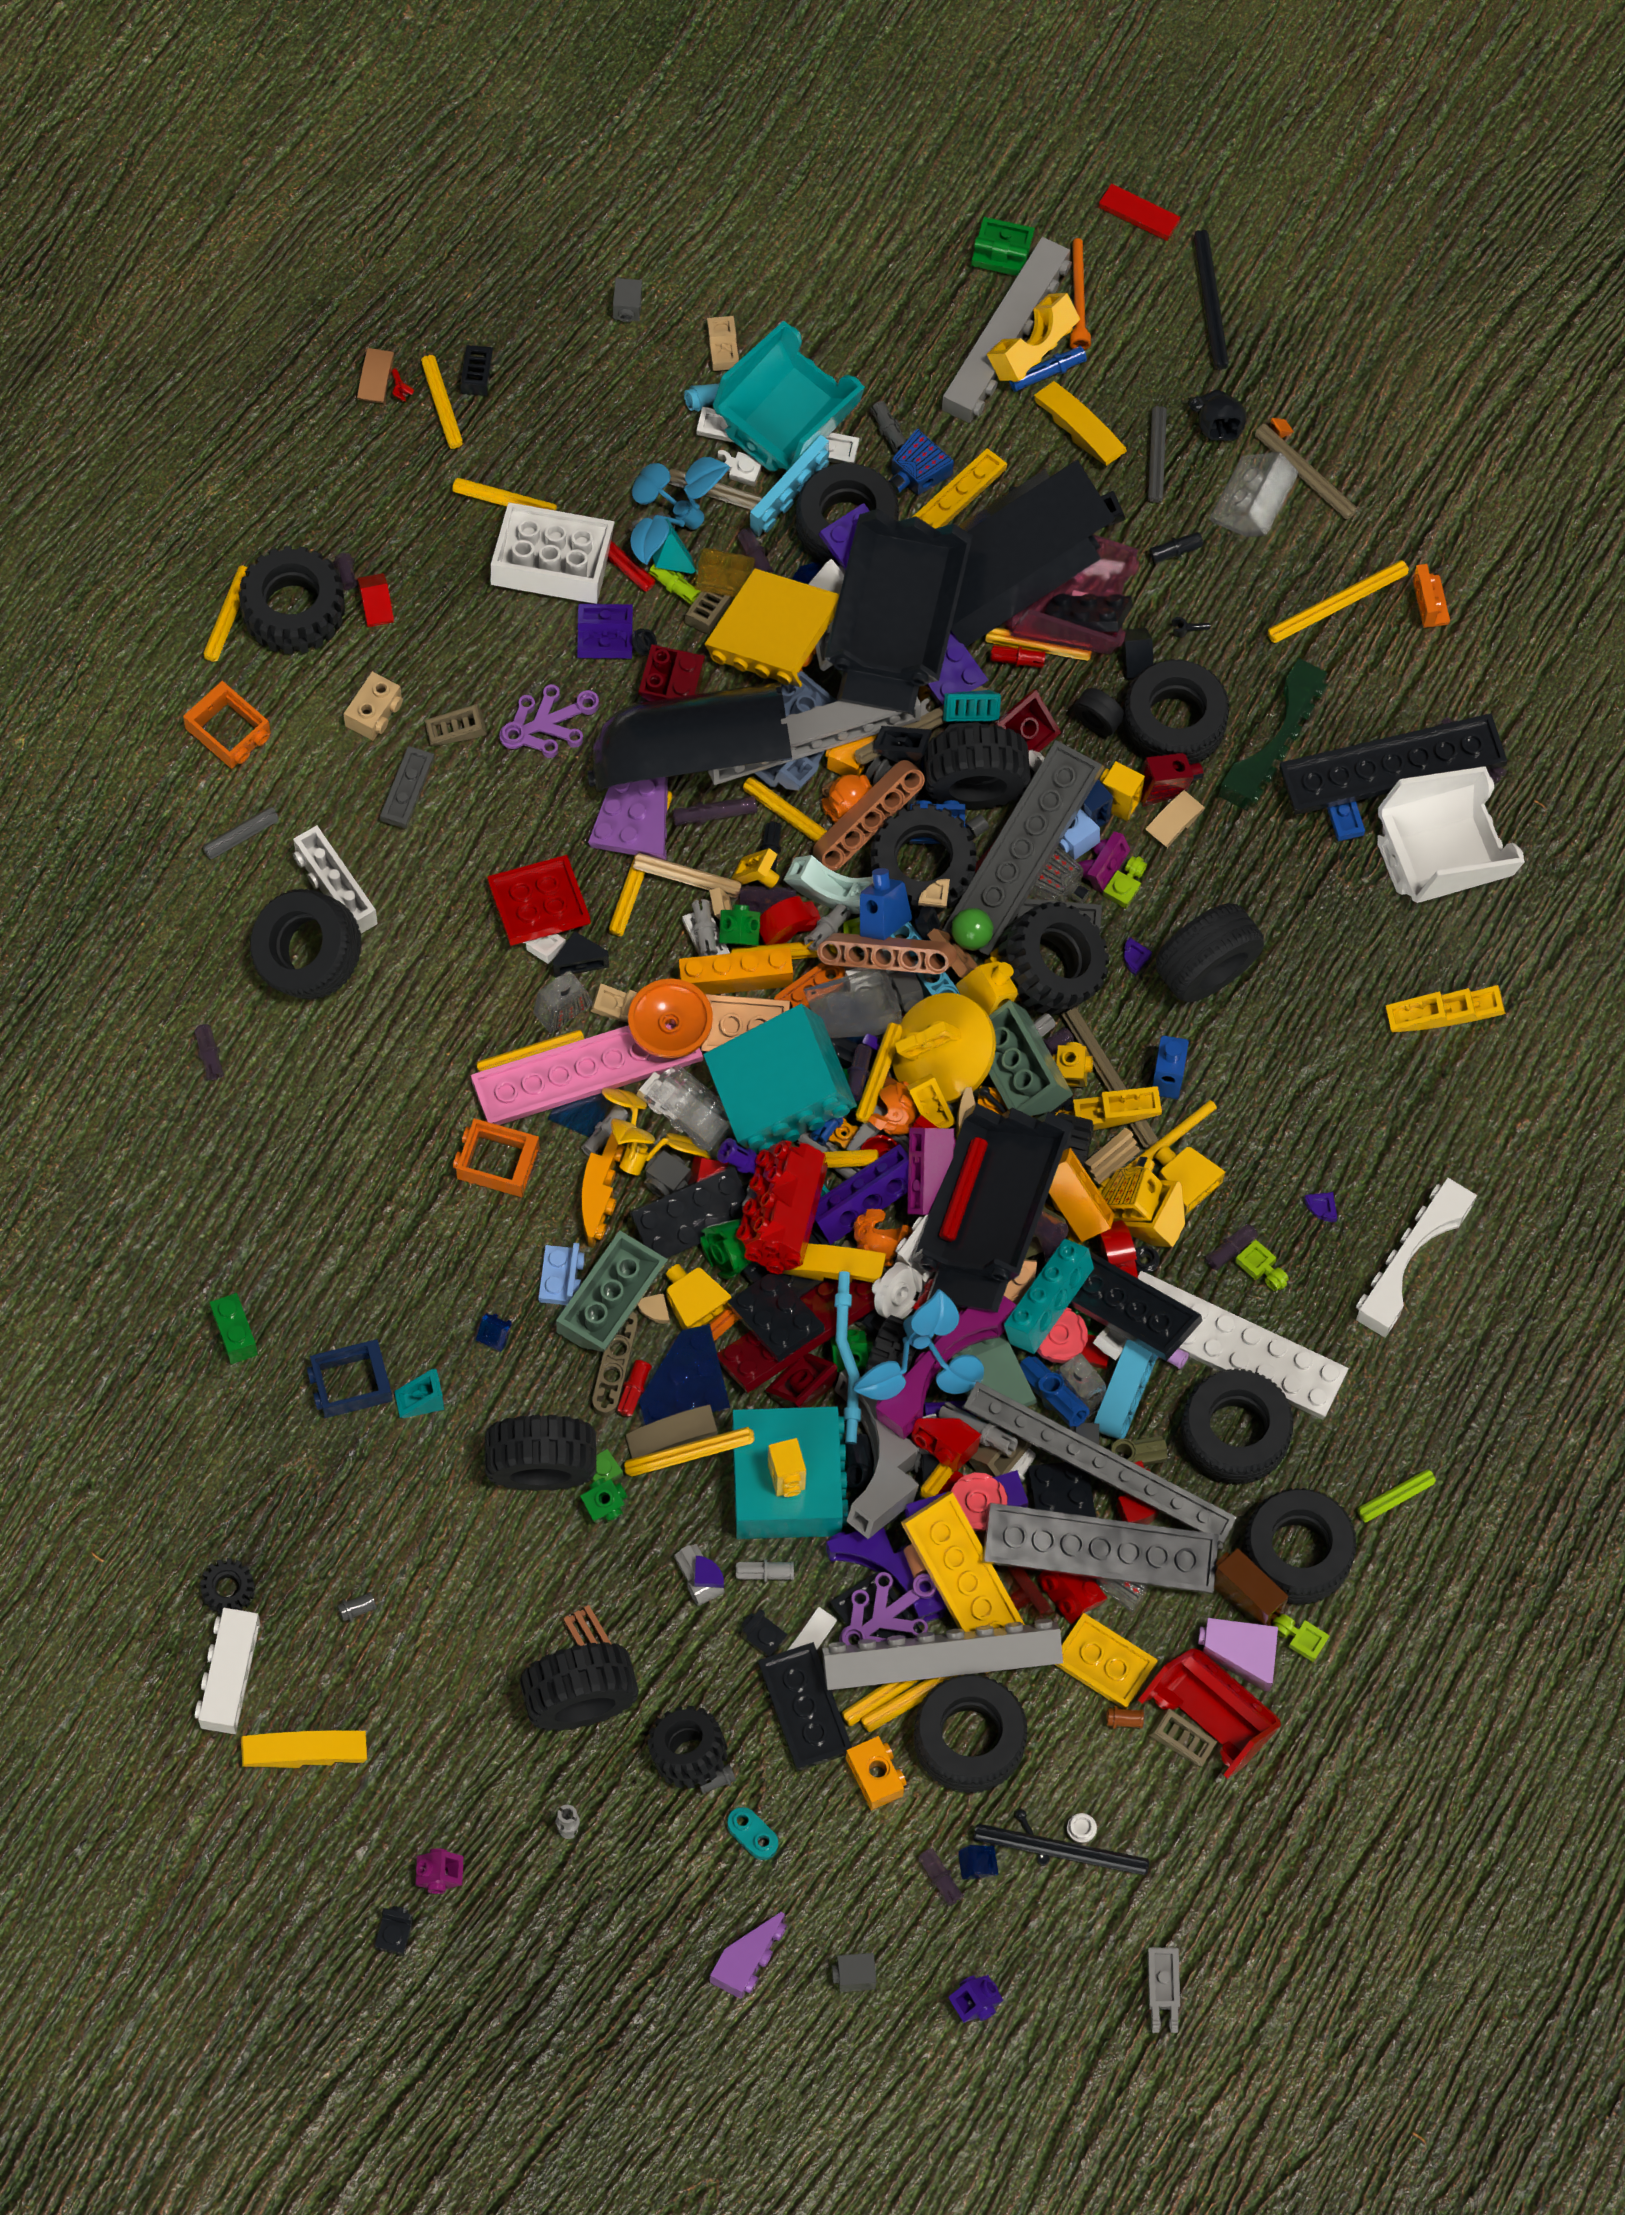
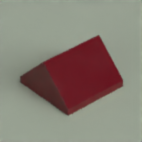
M1035 689L995 722L997 726H1002L1004 729L1009 728L1014 730L1015 733H1019L1028 745V752L1030 750L1040 752L1062 733Z
M808 1353L791 1364L765 1392L782 1408L812 1407L837 1382L838 1367L835 1363Z

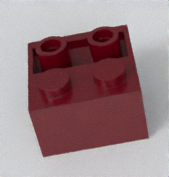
M652 644L638 694L648 701L699 694L705 672V656Z

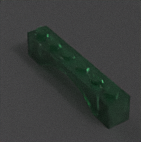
M1298 658L1285 681L1283 692L1286 702V718L1280 731L1260 752L1233 764L1221 784L1219 797L1246 811L1250 809L1253 803L1256 805L1259 803L1264 793L1262 787L1265 782L1271 783L1277 772L1276 764L1278 761L1283 762L1290 751V747H1288L1290 741H1296L1303 729L1301 723L1304 718L1310 719L1316 707L1314 705L1317 697L1322 699L1329 686L1325 683L1328 672Z

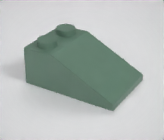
M1003 1333L998 1338L970 1345L948 1360L949 1365L957 1356L974 1355L980 1359L984 1367L982 1384L1026 1407L1037 1403L1017 1358ZM972 1390L965 1392L967 1398L969 1397ZM979 1417V1418L981 1419V1421L986 1422V1423H990V1422H988L987 1420H985V1419Z

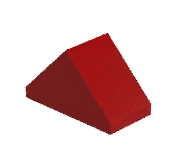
M384 573L357 578L367 627L394 623L389 589Z

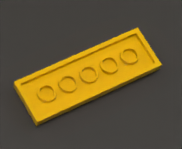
M948 1491L901 1522L959 1629H963L964 1632L976 1631V1627L985 1625L993 1626V1629L1004 1628L1005 1624L1011 1622H1021L1025 1625L993 1565L982 1563L983 1547L953 1492Z

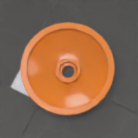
M661 979L646 985L633 998L628 1012V1024L634 1040L645 1051L658 1057L678 1058L691 1054L704 1044L712 1029L713 1012L708 998L695 985L680 979ZM671 1023L674 1024L676 1027L673 1029L666 1028V1025Z

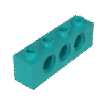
M1064 1238L1004 1323L1011 1345L1035 1354L1093 1271L1094 1266L1089 1248Z

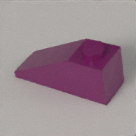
M909 1128L908 1214L928 1215L953 1159V1149L955 1147L954 1129Z

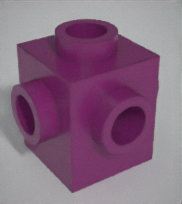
M441 1848L430 1849L429 1853L417 1856L416 1886L427 1888L428 1893L444 1894L446 1889L462 1886L464 1856Z

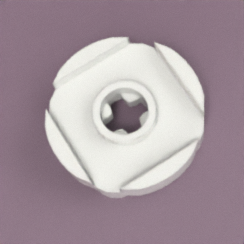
M897 1262L882 1278L877 1279L872 1287V1292L875 1294L874 1305L877 1313L885 1318L893 1315L901 1319L910 1314L913 1310L912 1306L916 1303L913 1300L916 1291L921 1293L922 1290L920 1272L902 1262Z

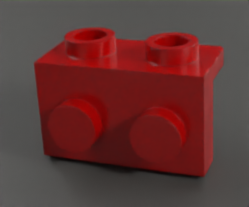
M1043 1571L1037 1578L1040 1585L1070 1624L1076 1622L1083 1613L1102 1605L1107 1600V1596L1091 1577Z

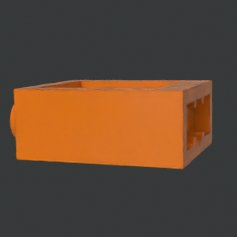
M223 681L183 715L185 729L231 769L238 763L242 764L245 762L250 752L255 747L263 745L271 734L269 721ZM227 704L255 728L230 752L202 728Z
M474 1118L471 1127L466 1126L462 1143H465L463 1150L462 1152H457L454 1159L453 1168H456L457 1179L523 1197L540 1148L539 1136ZM479 1137L522 1149L512 1180L469 1168Z

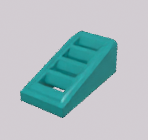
M991 690L945 693L943 720H999L1001 695ZM956 700H959L958 713H955ZM967 700H968V708H967V713H966V704H967Z

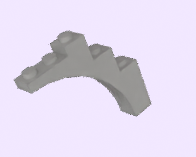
M845 1368L840 1372L835 1392L847 1402L848 1374ZM859 1394L858 1408L861 1409V1421L871 1442L874 1468L873 1478L866 1490L852 1503L847 1522L869 1539L900 1514L907 1504L913 1503L919 1484L910 1475L905 1473L914 1466L919 1448L910 1439L905 1438L903 1440L877 1419L876 1404L878 1400Z

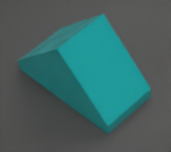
M668 518L665 519L669 524V533L661 547L652 555L655 567L690 574L696 572L691 554Z
M437 1369L429 1370L394 1391L400 1418L444 1410L443 1395Z

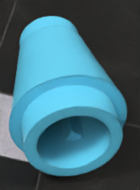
M720 383L694 385L685 390L684 399L688 409L699 412L702 410V407L714 404Z

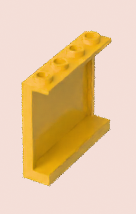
M754 568L705 642V646L711 654V659L720 665L725 663L734 666L742 672L747 670L756 673L761 678L767 679L769 677L781 682L783 685L788 686L791 684L801 688L803 684L797 674L832 622L840 594Z

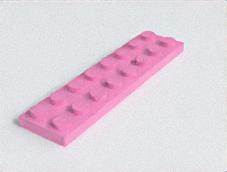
M671 1023L666 1025V1028L673 1029L676 1027L674 1024ZM628 1025L472 1074L471 1080L486 1122L501 1125L602 1093V1088H619L647 1079L654 1072L660 1075L703 1061V1055L700 1048H698L691 1054L678 1058L655 1056L645 1051L636 1043Z

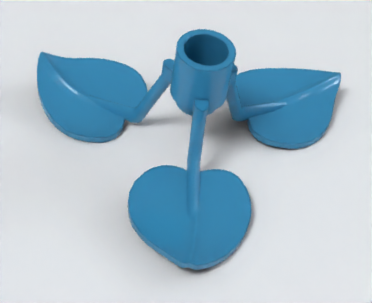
M702 457L696 460L685 475V481L688 485L684 487L689 501L680 500L678 502L662 489L669 483L671 478L669 470L664 465L652 463L642 469L632 488L634 500L642 505L649 504L660 493L674 505L673 512L676 519L655 515L653 520L644 518L635 526L630 542L634 554L641 562L648 565L652 555L666 540L669 533V524L665 519L668 518L670 523L678 524L680 527L685 525L690 530L697 529L703 523L704 513L699 509L700 506L694 499L705 495L729 470V465L712 457Z
M938 1289L931 1299L904 1321L903 1328L907 1336L902 1339L904 1349L901 1368L896 1361L882 1362L866 1372L854 1384L853 1389L857 1393L875 1400H887L899 1394L906 1385V1380L902 1374L907 1371L909 1345L917 1349L929 1346L942 1368H944L936 1376V1382L944 1392L951 1394L965 1393L972 1390L977 1381L981 1383L984 1376V1367L980 1359L974 1355H960L954 1358L948 1365L932 1342L931 1338L934 1334L939 1336L947 1335L959 1323L958 1310L950 1297Z

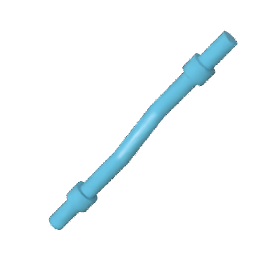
M841 1271L838 1277V1293L835 1294L834 1307H837L836 1344L848 1374L847 1407L844 1408V1421H846L845 1443L857 1444L858 1422L861 1421V1409L858 1408L859 1393L853 1389V1386L860 1379V1373L847 1340L848 1308H851L852 1295L849 1294L850 1272Z

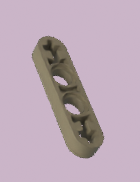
M634 1312L629 1316L630 1324L626 1326L625 1336L620 1335V1329L603 1353L592 1401L594 1411L602 1417L613 1415L617 1411L621 1398L623 1383L625 1382L638 1328V1318ZM615 1343H622L626 1346L627 1350L623 1355L616 1356L611 1353V1346ZM607 1370H617L620 1373V1378L616 1382L606 1381L604 1374ZM605 1389L611 1390L609 1396L610 1403L613 1404H608L606 1408H602L599 1401L604 1400Z

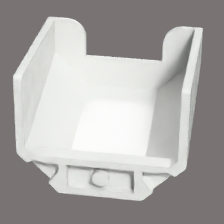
M1486 766L1400 779L1378 807V817L1383 824V834L1378 835V847L1397 893L1401 895L1408 894L1417 903L1513 876L1524 864L1523 852L1515 843H1509L1503 848L1502 841L1498 838L1493 826L1492 817L1488 814L1485 807L1486 801L1494 790V782L1489 776Z

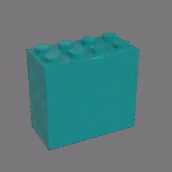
M802 1003L703 1054L737 1142L745 1148L754 1150L757 1155L761 1150H768L770 1146L781 1141L794 1142L800 1138L801 1134L809 1130L820 1129L825 1125V1122L833 1118L843 1117L850 1112V1109L857 1106L823 1019Z
M838 1407L733 1410L732 1430L749 1427L753 1430L755 1439L752 1444L733 1449L736 1539L831 1537L841 1533L842 1526H847L848 1499H846L847 1474L846 1472H841L845 1471L846 1461L845 1444H843L844 1416H838ZM797 1438L806 1467L805 1490H801L800 1494L793 1497H784V1495L777 1497L768 1467V1445Z

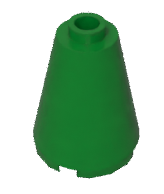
M742 1218L710 1225L702 1230L705 1236L700 1239L707 1261L711 1267L717 1265L721 1270L717 1274L726 1280L736 1277L752 1262L745 1258V1245L736 1237Z

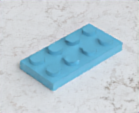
M820 435L751 510L750 530L759 537L763 531H770L777 521L775 518L781 512L786 513L794 503L793 498L801 491L803 484L807 482L809 477L829 465V440L824 436Z

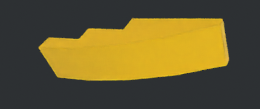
M1055 381L1034 395L1035 402L1052 414L1054 423L1071 434L1073 443L1104 465H1109L1127 452L1126 447L1107 426L1077 398Z
M1498 985L1472 992L1467 988L1441 995L1439 991L1386 1005L1392 1033L1446 1027L1506 1014Z
M1158 1086L1102 1092L1101 1097L1074 1099L1073 1109L1070 1111L1059 1109L1055 1115L1061 1112L1090 1119L1093 1121L1094 1131L1162 1114Z
M808 1244L803 1265L791 1270H784L783 1274L823 1281L824 1277L838 1280L839 1272L846 1271L850 1272L851 1283L852 1279L874 1283L877 1279L882 1278L886 1253L832 1245Z
M299 1731L242 1736V1766L300 1768L302 1765H332L335 1762L364 1763L367 1760L366 1731Z

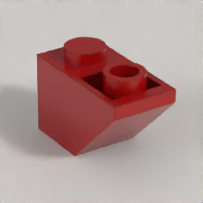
M918 1418L914 1423L911 1440L918 1447L925 1449L935 1456L940 1463L957 1472L977 1453L982 1434L960 1418Z

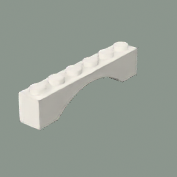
M1449 1178L1446 1179L1442 1186L1440 1184L1436 1185L1429 1197L1432 1199V1202L1428 1208L1424 1205L1422 1206L1415 1218L1418 1223L1414 1229L1408 1228L1402 1236L1400 1242L1403 1245L1400 1250L1396 1251L1394 1249L1385 1263L1388 1265V1268L1384 1274L1379 1271L1371 1283V1287L1374 1289L1370 1295L1364 1294L1356 1306V1309L1359 1310L1356 1319L1358 1322L1386 1338L1400 1317L1404 1306L1402 1279L1410 1259L1430 1239L1446 1231L1459 1228L1473 1207L1477 1197L1476 1194Z

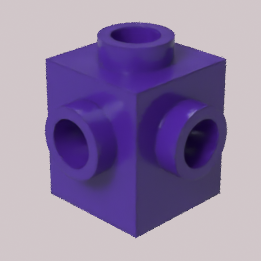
M973 1975L966 1978L959 1984L960 1988L948 1997L963 2023L977 2018L981 2021L990 2018L996 2013L995 2007L1004 2001L998 1992L996 1984L990 1979L989 1975L976 1978Z

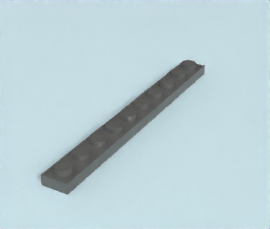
M978 1381L963 1407L967 1411L1199 1532L1218 1534V1542L1221 1544L1224 1543L1237 1518Z

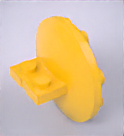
M956 993L935 994L915 1004L899 1023L902 1026V1034L900 1040L895 1043L896 1051L892 1060L893 1070L899 1082L906 1081L912 1084L932 1074L946 1103L950 1104L961 1100L967 1087H972L974 1092L988 1075L995 1057L996 1036L990 1017L975 1001Z

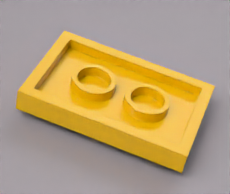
M1083 1613L1062 1644L1063 1663L1054 1665L1119 1707L1127 1709L1157 1665L1158 1660Z

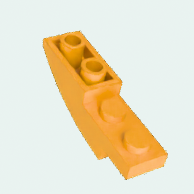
M612 1131L602 1156L591 1152L583 1179L582 1219L587 1244L591 1248H594L597 1239H603L607 1227L604 1221L607 1214H613L617 1199L613 1198V1188L611 1187L616 1174L613 1168L616 1161L621 1162L626 1146L618 1144Z

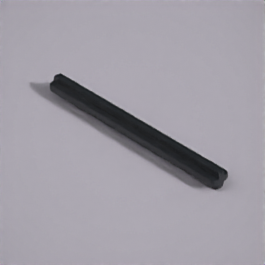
M1197 230L1194 233V241L1213 364L1216 370L1228 368L1229 361L1209 233L1207 230Z
M977 1824L974 1829L973 1838L980 1842L1140 1875H1146L1149 1870L1150 1862L1148 1858L983 1824Z

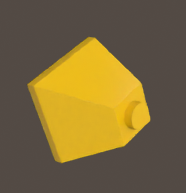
M1160 1180L1162 1182V1189L1151 1221H1124V1223L1127 1225L1131 1236L1152 1246L1174 1247L1185 1225L1182 1187L1179 1181Z

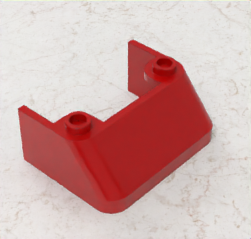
M1194 1648L1164 1665L1138 1699L1143 1704L1149 1699L1154 1698L1155 1703L1164 1710L1181 1708L1223 1745L1220 1748L1221 1759L1229 1767L1223 1774L1227 1779L1244 1768L1281 1726L1279 1718L1210 1657Z

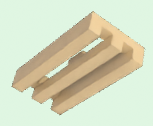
M1125 1128L1085 1162L1093 1183L1099 1185L1140 1152L1139 1147L1135 1145L1137 1144L1136 1140L1132 1138V1131Z

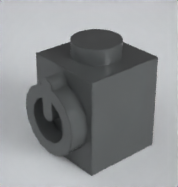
M663 1150L658 1157L653 1156L646 1165V1180L644 1184L647 1185L653 1194L660 1198L685 1187L691 1177V1169L685 1166L684 1161L676 1154L670 1155Z

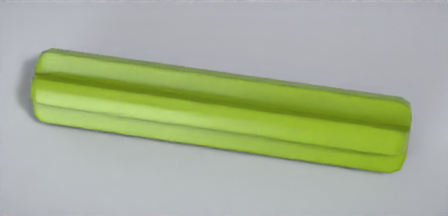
M1429 1469L1422 1471L1360 1506L1357 1511L1359 1517L1363 1522L1372 1520L1434 1485L1436 1481L1435 1476Z

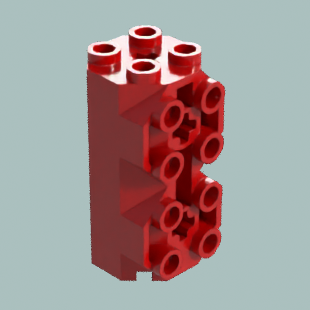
M784 1140L770 1146L768 1150L763 1149L756 1157L757 1165L754 1176L749 1183L750 1189L756 1192L757 1197L755 1199H748L744 1204L742 1222L736 1233V1237L745 1245V1258L767 1267L766 1269L774 1274H782L784 1270H791L803 1265L828 1163H825V1153L808 1143H800L799 1147H792V1141Z

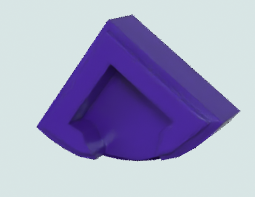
M1129 937L1125 944L1124 961L1128 970L1136 976L1150 959L1152 952Z
M867 1033L861 1038L859 1045L877 1054L881 1043L877 1042V1037Z
M1333 1192L1305 1195V1204L1314 1216L1328 1222L1337 1221Z
M696 1556L695 1587L724 1588V1578L720 1568L712 1560L703 1556Z

